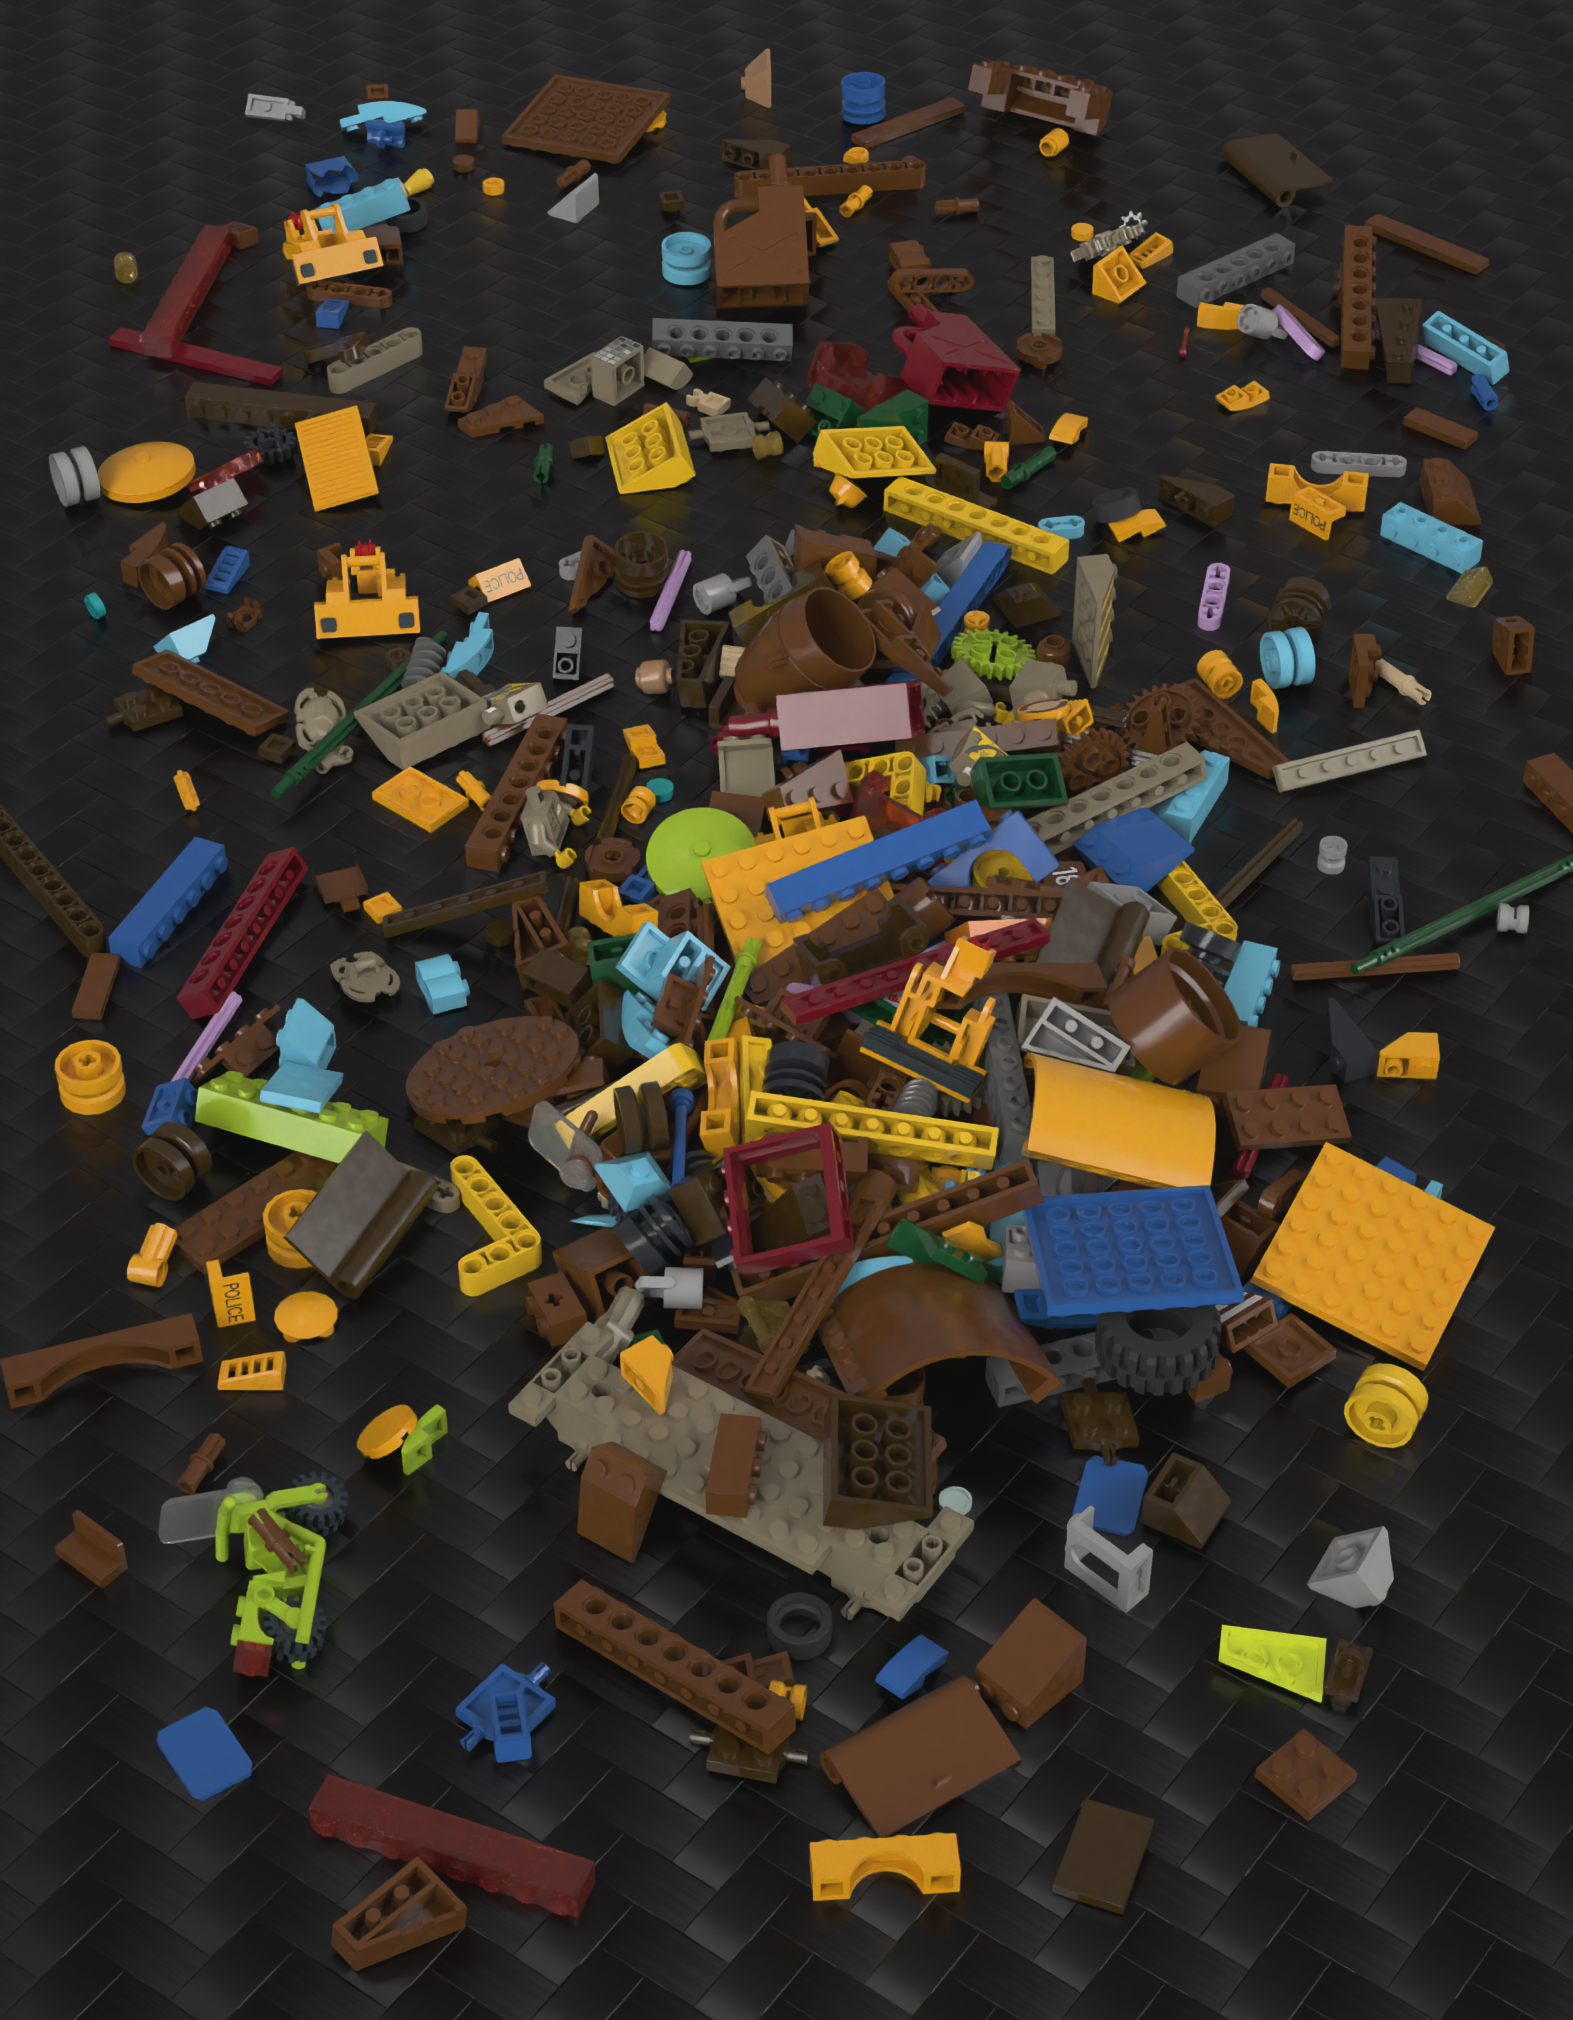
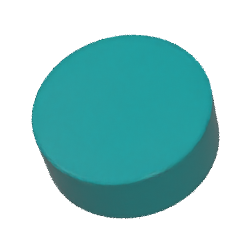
M92 592L84 597V603L94 618L99 619L106 615L104 604L96 593Z
M656 778L647 783L646 787L655 794L657 803L667 802L674 795L673 783L668 779Z

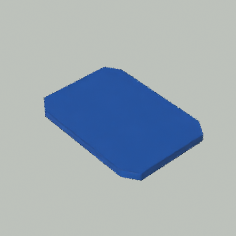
M1093 1456L1086 1461L1072 1516L1076 1513H1082L1091 1505L1094 1507L1093 1530L1122 1536L1129 1535L1135 1530L1148 1479V1473L1144 1465L1118 1460L1116 1465L1111 1466L1109 1464L1108 1467L1104 1464L1103 1457Z
M204 1707L158 1731V1747L190 1795L194 1798L204 1801L248 1778L252 1774L251 1759L217 1710Z

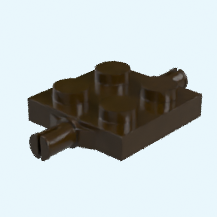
M152 684L145 689L128 692L114 698V705L119 713L105 716L104 720L108 727L124 723L129 725L135 732L184 716L182 706L180 705L184 701Z
M420 1115L414 1119V1129L456 1155L474 1146H481L490 1153L495 1152L498 1148V1142L488 1137L491 1132L499 1128V1118L495 1115L486 1116V1122L462 1124L461 1119H449L450 1121L447 1124L427 1120Z
M1087 1377L1081 1382L1085 1393H1062L1061 1406L1074 1450L1092 1449L1102 1452L1104 1464L1108 1467L1109 1464L1114 1466L1118 1463L1115 1450L1138 1447L1139 1435L1126 1391L1099 1392L1097 1391L1095 1379L1090 1377L1089 1381Z
M717 1725L712 1732L694 1728L690 1732L689 1743L710 1746L707 1758L708 1771L777 1783L780 1770L787 1761L808 1765L810 1759V1750L790 1747L789 1739L791 1734L768 1755L720 1725Z

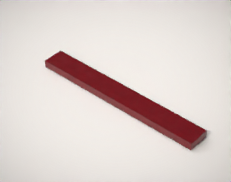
M123 327L119 328L109 338L110 346L267 386H272L283 375L282 367Z

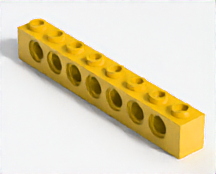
M902 476L898 477L884 490V511L923 526L932 523L934 527L938 526L942 533L962 541L979 531L982 534L981 546L986 540L1010 546V559L1051 575L1068 561L1069 539Z
M751 1091L745 1134L764 1136L768 1132L788 1133L831 1122L841 1134V1141L857 1142L858 1136L868 1137V1152L991 1171L996 1154L999 1128Z

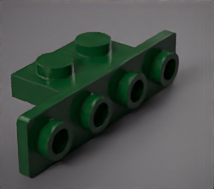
M905 1218L900 1219L885 1241L889 1248L918 1263H941L979 1284H982L986 1277L997 1284L1003 1275L1000 1268L982 1260L975 1252L971 1250L965 1251L944 1236L939 1237Z

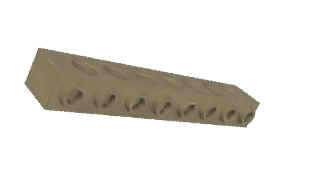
M1185 742L1069 799L1067 805L1055 806L1027 821L1053 855L1073 846V843L1095 825L1143 807L1149 808L1206 780L1205 757L1189 743Z

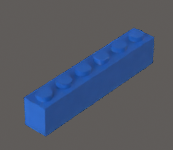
M194 837L109 936L108 941L111 954H120L122 963L142 968L155 955L156 950L162 943L168 940L177 925L183 922L188 912L198 904L199 899L212 887L219 875L225 872L228 859L226 858L224 845Z

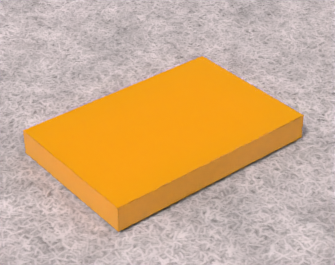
M411 766L372 791V799L430 833L469 807L468 798Z

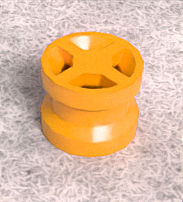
M977 610L965 614L964 624L966 627L963 633L965 634L966 630L974 633L975 628L981 632L985 628L988 629L989 615Z

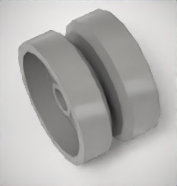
M85 446L72 448L69 457L63 451L50 454V471L56 492L63 506L68 507L78 504L80 495L86 501L100 497L97 471L92 457Z

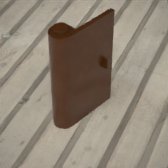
M960 1675L821 1752L819 1756L827 1777L836 1785L841 1782L844 1784L877 1838H886L1021 1761L1018 1752L982 1699L981 1690L977 1682L973 1678L968 1679L965 1675Z

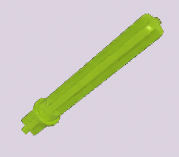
M752 936L748 937L742 952L736 955L733 975L707 1041L726 1038L739 1005L734 999L736 996L742 997L749 976L758 966L757 956L762 943L761 940H754Z

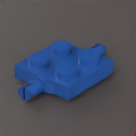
M540 1662L528 1675L515 1672L503 1663L495 1669L455 1708L456 1717L472 1727V1730L460 1740L464 1749L467 1748V1751L470 1752L483 1738L493 1741L487 1697L489 1693L523 1689L529 1731L531 1732L556 1707L555 1698L539 1686V1683L551 1673L549 1667ZM517 1706L497 1708V1710L517 1708Z

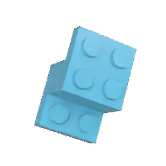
M650 921L642 923L616 966L620 972L657 1002L664 979L669 973L693 984L698 967L709 955L715 957L713 969L716 970L711 983L706 987L708 998L700 1009V1013L705 1012L731 967L689 931H685L670 939Z

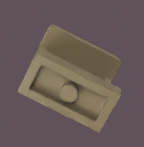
M766 735L750 736V739L739 740V737L730 736L723 738V741L717 742L721 792L763 797L762 794L775 787L772 738H767Z

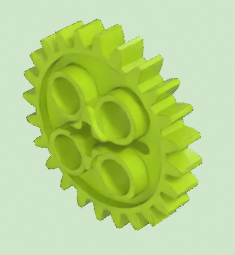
M975 628L974 633L966 630L965 634L959 633L958 637H954L951 647V658L955 659L954 663L962 659L973 672L978 673V677L987 675L988 679L997 677L998 680H1002V677L1012 680V676H1017L1028 659L1035 660L1036 655H1034L1035 650L1031 649L1032 645L1025 644V639L1017 640V635L1008 636V632L1001 634L998 629L990 632L985 628L981 632ZM992 645L997 646L994 663H990Z

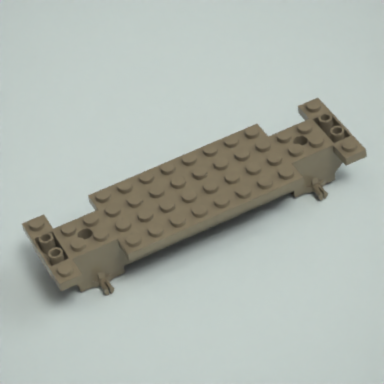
M588 1321L508 1404L510 1414L534 1427L547 1417L558 1431V1440L572 1447L575 1451L565 1461L567 1468L570 1470L572 1468L574 1472L588 1459L593 1446L612 1441L667 1470L660 1494L811 1575L818 1570L831 1577V1586L845 1593L850 1598L848 1603L841 1609V1614L845 1618L848 1616V1620H852L860 1608L865 1607L875 1609L900 1622L913 1604L918 1603L943 1573L955 1558L956 1551L974 1530V1520L947 1506L941 1510L927 1528L914 1521L859 1530L824 1526L823 1443L673 1365V1378L666 1410L663 1414L659 1415L621 1375V1369L600 1359L613 1346L614 1335ZM721 1413L761 1417V1431L767 1432L765 1452L759 1451L758 1457L762 1458L760 1478H754L753 1484H757L756 1504H749L747 1518L706 1514L705 1491Z

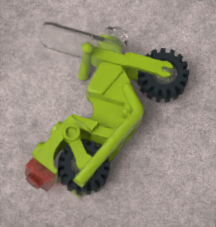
M310 1472L307 1479L305 1474L299 1476L298 1481L294 1479L291 1482V1487L285 1490L273 1491L266 1496L265 1500H263L262 1489L250 1478L239 1477L231 1480L224 1490L175 1497L167 1500L162 1505L158 1530L162 1543L174 1544L215 1537L216 1559L219 1562H225L229 1559V1534L244 1532L246 1567L250 1570L263 1568L267 1572V1574L253 1576V1580L249 1581L246 1596L239 1595L236 1616L242 1617L241 1625H233L230 1645L236 1646L233 1672L243 1673L247 1676L259 1675L268 1677L271 1656L275 1652H277V1660L282 1661L284 1656L289 1657L288 1663H291L293 1668L303 1669L306 1664L307 1654L312 1659L316 1656V1651H320L322 1648L327 1620L326 1616H323V1609L321 1607L315 1609L326 1549L323 1536L328 1535L329 1529L334 1533L338 1530V1525H342L348 1502L347 1491L344 1492L345 1486L342 1483L337 1485L338 1479L332 1476L328 1480L327 1473L322 1472L321 1477H316V1472ZM265 1508L277 1525L290 1533L289 1539L308 1558L306 1564L301 1567L292 1557V1560L299 1569L297 1572L291 1574L274 1552L270 1553L265 1548L266 1542L247 1523L251 1515L254 1514L264 1524L259 1518L257 1510ZM285 1508L284 1512L276 1513L278 1509ZM318 1531H321L322 1537L317 1534Z

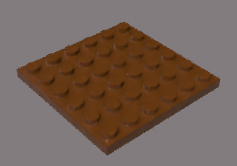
M555 74L501 136L502 144L619 164L671 101L670 93Z

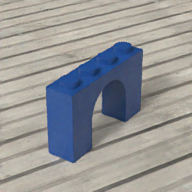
M1009 810L997 820L1000 825L990 831L987 842L976 849L966 848L961 850L960 854L954 857L955 860L948 866L941 863L930 872L932 878L927 882L932 886L972 887L971 869L974 862L981 854L993 849L1005 850L1015 855L1036 882L1042 880L1061 864L1022 813L1017 811L1013 814Z

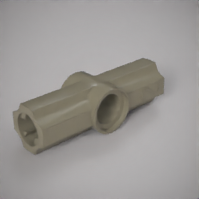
M627 1286L620 1288L609 1310L594 1323L595 1326L614 1335L613 1346L600 1358L610 1364H613L616 1356L628 1347L634 1337V1332L631 1329L646 1303L644 1295L638 1290Z

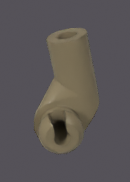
M346 745L341 748H335L316 766V770L320 774H325L331 767L348 764L352 760V748Z

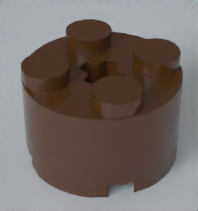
M920 876L891 899L894 900L901 897L926 924L929 942L956 921L948 908L940 901L937 894Z

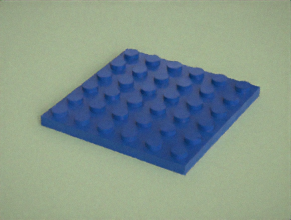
M1209 1185L1043 1196L1044 1203L1022 1211L1047 1317H1066L1076 1314L1097 1315L1104 1312H1132L1134 1310L1146 1309L1164 1310L1174 1307L1195 1308L1202 1305L1244 1303V1290Z

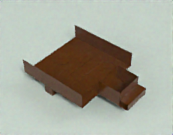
M357 861L355 867L315 876L313 872L318 892L321 894L325 904L340 902L344 912L360 909L358 896L368 894V885Z

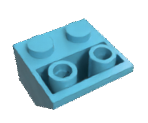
M297 998L293 1008L287 1012L286 1023L283 1029H279L277 1033L276 1045L280 1047L281 1052L279 1067L286 1061L326 1070L336 1049L334 1025L304 999Z

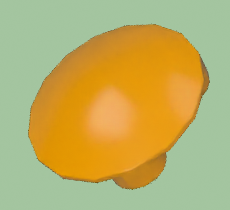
M315 1291L299 1292L290 1295L280 1302L275 1310L274 1321L277 1328L283 1333L284 1339L288 1342H297L300 1339H311L317 1336L327 1337L334 1332V1323L337 1320L338 1309L334 1301L325 1294Z

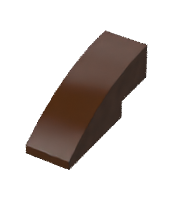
M161 522L129 546L130 555L120 561L123 582L136 588L141 587L138 577L139 564L156 554L159 555L160 552L169 546L165 522Z

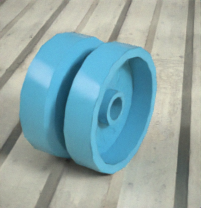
M678 232L669 235L663 240L661 244L663 258L662 273L667 281L679 285H695L704 282L710 277L712 273L710 259L711 243L706 236L694 232Z
M1296 627L1287 629L1284 633L1278 630L1263 634L1260 642V661L1269 687L1280 689L1290 686L1291 683L1298 686L1309 684L1313 681L1316 668L1315 653L1311 638L1306 629Z

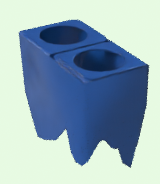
M345 156L305 164L307 185L318 197H321L323 192L333 194L347 193L351 183L359 181L356 171ZM329 170L342 172L338 175H333L329 172ZM311 172L320 176V178L314 180Z

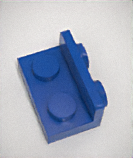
M186 1077L156 1086L141 1128L147 1135H151L160 1125L169 1121L182 1124L191 1130L195 1119L198 1090L193 1087Z

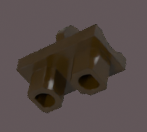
M1339 1638L1323 1689V1693L1330 1695L1332 1703L1350 1707L1351 1702H1358L1373 1648L1358 1647Z

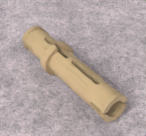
M1382 658L1376 660L1375 666H1378V675L1398 688L1400 694L1408 695L1420 705L1426 704L1422 697L1427 701L1430 700L1431 691L1417 683L1415 677L1404 674Z

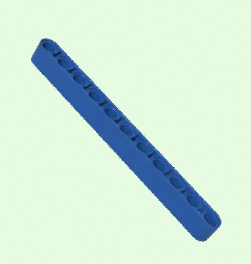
M986 540L940 604L939 608L941 611L933 616L942 634L930 660L934 669L939 666L952 647L954 637H958L959 633L965 628V614L978 609L1007 567L1011 556L1010 546ZM896 672L891 674L886 683L919 679L909 672Z

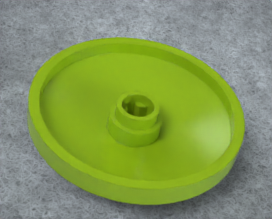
M707 807L680 811L664 820L656 828L649 840L646 851L649 878L655 883L656 890L663 896L691 888L696 897H700L703 901V898L712 896L701 868V861L756 846L755 839L742 821L725 811Z

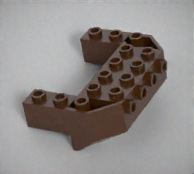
M1003 60L981 61V64H973L968 87L970 91L983 94L981 102L983 107L1002 112L1011 111L1073 127V130L1098 136L1107 122L1113 92L1107 90L1106 86L1095 84L1093 80L1075 79L1076 76L1068 74L1058 75L1056 71L1044 69V71L1037 70V66L1025 64V66L1010 65V62Z

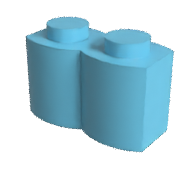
M449 954L415 962L417 982L433 1014L467 1006L466 997L470 996L466 979L461 980L459 964L457 961H452Z

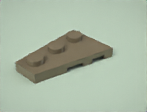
M595 352L544 380V388L578 406L592 390L591 356Z

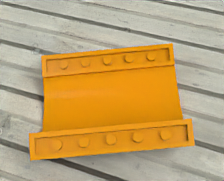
M1028 1053L1021 1059L1024 1074L1035 1075L1029 1138L1022 1146V1156L1156 1189L1200 1185L1210 1186L1216 1138L1215 1113L1210 1098L1186 1090L1171 1088L1034 1053Z

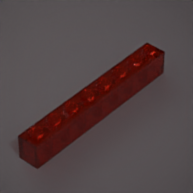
M329 1774L309 1807L312 1830H315L322 1836H333L348 1841L355 1847H366L381 1852L391 1859L399 1858L411 1862L418 1856L430 1869L447 1874L456 1881H468L482 1886L489 1892H501L515 1897L522 1903H534L549 1908L558 1915L567 1914L578 1918L595 1885L594 1861Z

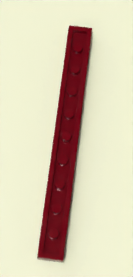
M1034 917L978 935V942L985 944L988 940L990 941L989 948L997 951L994 956V961L1049 944L1051 934ZM956 943L782 998L780 1009L796 1026L904 991L917 962L924 965L922 975L918 981L920 984L924 972L932 962L948 961Z

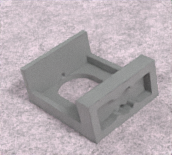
M1090 1505L1082 1513L1073 1515L1067 1524L1064 1567L1127 1613L1149 1594L1153 1550L1142 1543L1129 1555L1121 1551L1093 1530L1094 1507ZM1091 1552L1119 1573L1118 1589L1087 1568L1080 1560Z

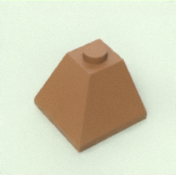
M765 49L745 68V76L741 77V90L745 89L746 98L767 108L771 107L770 49Z

